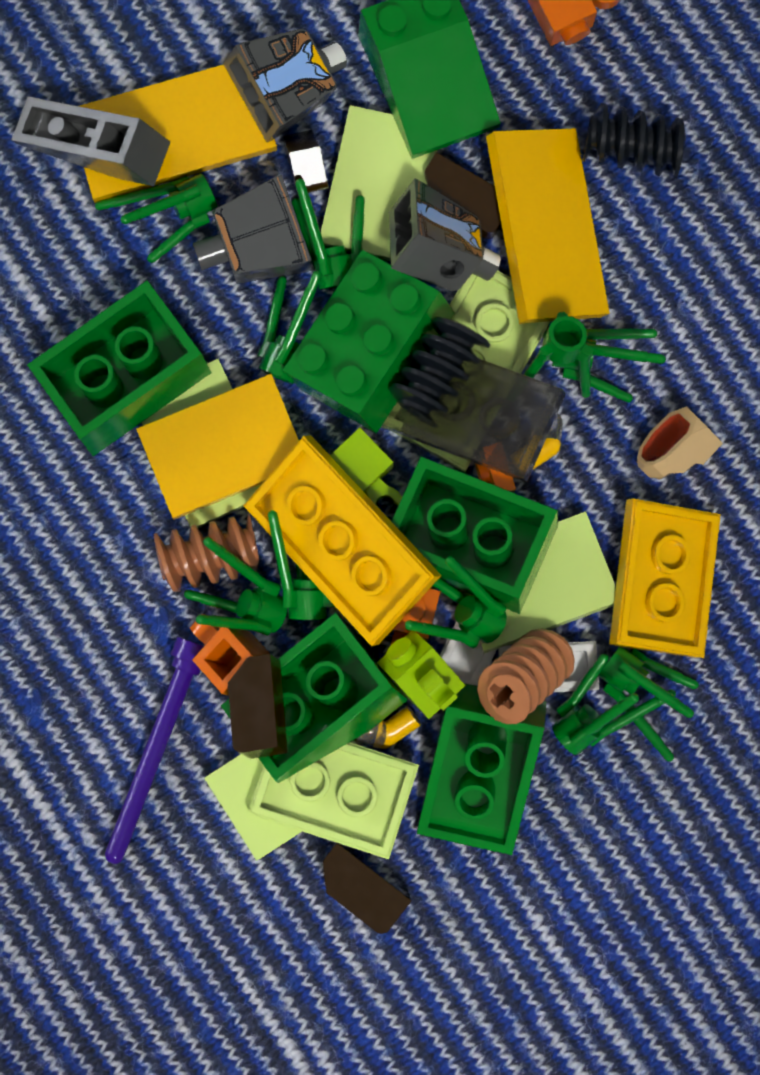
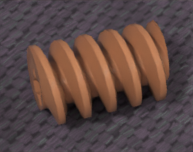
M250 513L247 517L245 529L240 527L235 517H230L226 533H222L217 523L211 521L207 537L212 538L218 544L225 547L257 572L260 559ZM196 525L191 526L188 541H184L178 530L173 529L169 545H165L158 533H154L155 548L163 580L167 581L173 592L181 590L183 576L187 578L193 588L199 587L202 572H205L212 584H216L219 582L221 568L225 569L231 580L238 579L239 572L203 544V540L206 537H203Z
M535 629L523 635L508 650L503 652L500 657L495 659L491 665L486 667L480 675L477 691L485 711L495 720L504 724H518L525 720L529 713L533 712L539 704L543 703L572 674L575 663L572 648L564 637L551 630Z

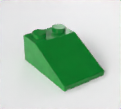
M387 0L361 9L358 37L412 159L500 128L501 122L469 20L460 0Z
M336 612L278 659L281 663L288 753L260 757L259 760L275 782L280 783L367 733L408 700L404 693L377 664L378 659L355 629ZM228 699L225 703L221 705V707L230 718V705Z
M464 683L466 686L456 694L458 698L443 712L417 834L512 855L545 728L547 701L539 704L533 712L528 714L525 720L518 724H504L495 720L485 711L479 700L478 686Z

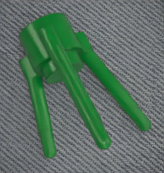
M200 173L191 178H188L186 175L170 183L101 200L95 203V208L97 210H105L168 194V197L124 214L120 219L123 224H128L170 207L174 208L180 220L189 217L190 220L148 255V262L154 263L195 229L209 223L210 220L207 213L216 209L217 203L203 174Z
M297 179L295 185L299 198L292 200V206L313 262L314 271H320L322 274L318 288L319 290L336 288L362 251L365 198L362 195H358L355 199L351 254H346L345 245L325 248L305 181Z
M320 271L313 272L285 337L278 335L274 343L287 279L284 276H280L277 280L264 341L257 355L262 358L258 369L267 374H272L273 377L289 384L294 382L282 370L299 346V343L295 342L322 278Z
M565 312L557 314L556 319L543 334V346L506 399L508 405L515 404L548 360L556 364H569L576 359L579 360L581 395L584 398L590 396V358L593 354V348L585 344L587 331L584 324L578 319L568 316Z
M586 329L587 339L585 344L593 348V354L590 358V369L594 355L663 364L666 361V357L663 354L596 345L597 340L655 338L657 336L655 329ZM576 359L569 364H556L553 362L552 366L564 368L562 378L580 381L579 360ZM591 375V387L627 403L633 400V396L630 393Z
M274 510L269 511L270 532L283 590V608H288V618L296 620L327 618V607L335 606L297 564V578H293L292 584L278 514Z
M204 538L203 544L258 587L253 590L246 589L243 591L238 602L206 593L186 590L184 592L186 599L234 612L241 617L234 618L200 614L196 617V622L214 627L251 630L266 636L280 629L288 609L283 608V596L278 595L281 585L265 579L212 538Z
M448 556L445 560L446 564L475 596H465L441 578L433 584V587L458 603L454 617L461 630L412 620L405 622V628L422 634L460 641L472 649L478 646L479 641L486 644L493 642L505 628L507 620L506 606L493 599L454 557Z
M620 646L599 674V677L607 682L602 691L616 700L617 703L627 698L623 693L624 690L629 694H633L641 686L685 717L691 718L694 715V711L646 676L649 674L648 670L691 689H697L699 686L698 682L648 658L635 648L630 652L625 647ZM633 705L630 708H628L625 712L627 713L628 711L636 707ZM642 716L633 721L662 757L668 762L673 761V753Z
M601 654L571 696L557 708L561 718L553 724V732L559 742L574 755L580 754L589 745L595 746L604 737L665 704L657 697H654L621 715L639 701V696L633 693L601 715L587 704L579 708L577 705L608 662L609 657L607 654ZM668 690L670 694L676 696V692L674 690Z

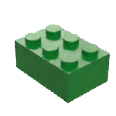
M362 250L282 371L301 391L377 434L397 403L389 391L390 385L392 383L407 385L400 376V370L406 366L418 369L410 356L413 350L428 352L421 342L422 336L428 333L439 336L432 327V321L435 317L452 319L455 312L440 291L410 275L392 269L391 265Z
M148 280L27 364L92 456L98 454L212 373L199 349Z
M420 457L394 514L392 523L442 575L440 578L449 585L475 596L446 564V558L452 556L493 599L505 605L507 610L520 614L558 528V510Z

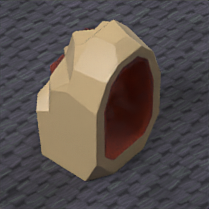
M686 406L668 413L649 432L639 448L637 455L638 467L649 478L659 480L672 473H685L695 464L704 465L723 443Z

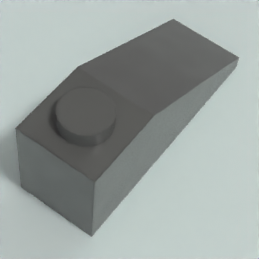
M30 96L27 97L11 141L18 145L105 175L150 186L155 185L170 145L168 139L140 118Z

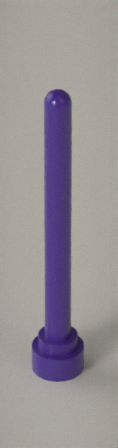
M178 636L170 654L174 656L171 666L176 667L105 850V858L111 864L120 863L125 856L194 675L199 676L201 671L192 659L204 646Z

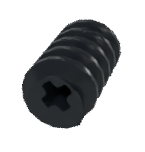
M600 103L595 113L590 117L582 161H586L592 150H597L599 165H604L610 154L614 153L616 155L617 168L623 169L628 159L634 157L636 172H642L648 161L651 160L654 164L655 175L660 176L667 164H672L674 179H677L686 141L684 121L682 118L676 117L667 130L664 115L657 114L650 126H647L645 111L638 110L632 121L628 122L625 107H619L613 118L610 119L607 104Z
M435 317L432 321V327L439 336L428 333L424 334L421 338V342L428 352L413 350L410 358L418 369L406 366L400 370V376L407 385L392 383L389 387L390 393L404 410L434 428H437L438 425L429 415L431 411L447 414L449 410L440 399L442 394L458 397L460 394L451 383V380L457 378L468 381L470 378L469 374L462 367V363L466 361L478 365L481 361L472 349L474 345L489 348L491 345L487 339L468 326L442 317Z

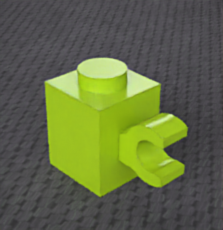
M359 427L330 456L375 504L381 498H389L395 505L399 506L402 499L401 494L381 480L393 469L394 462Z
M410 631L405 637L392 643L387 653L377 662L405 696L428 719L440 709L444 711L458 698L456 694L466 686L434 648L415 631Z

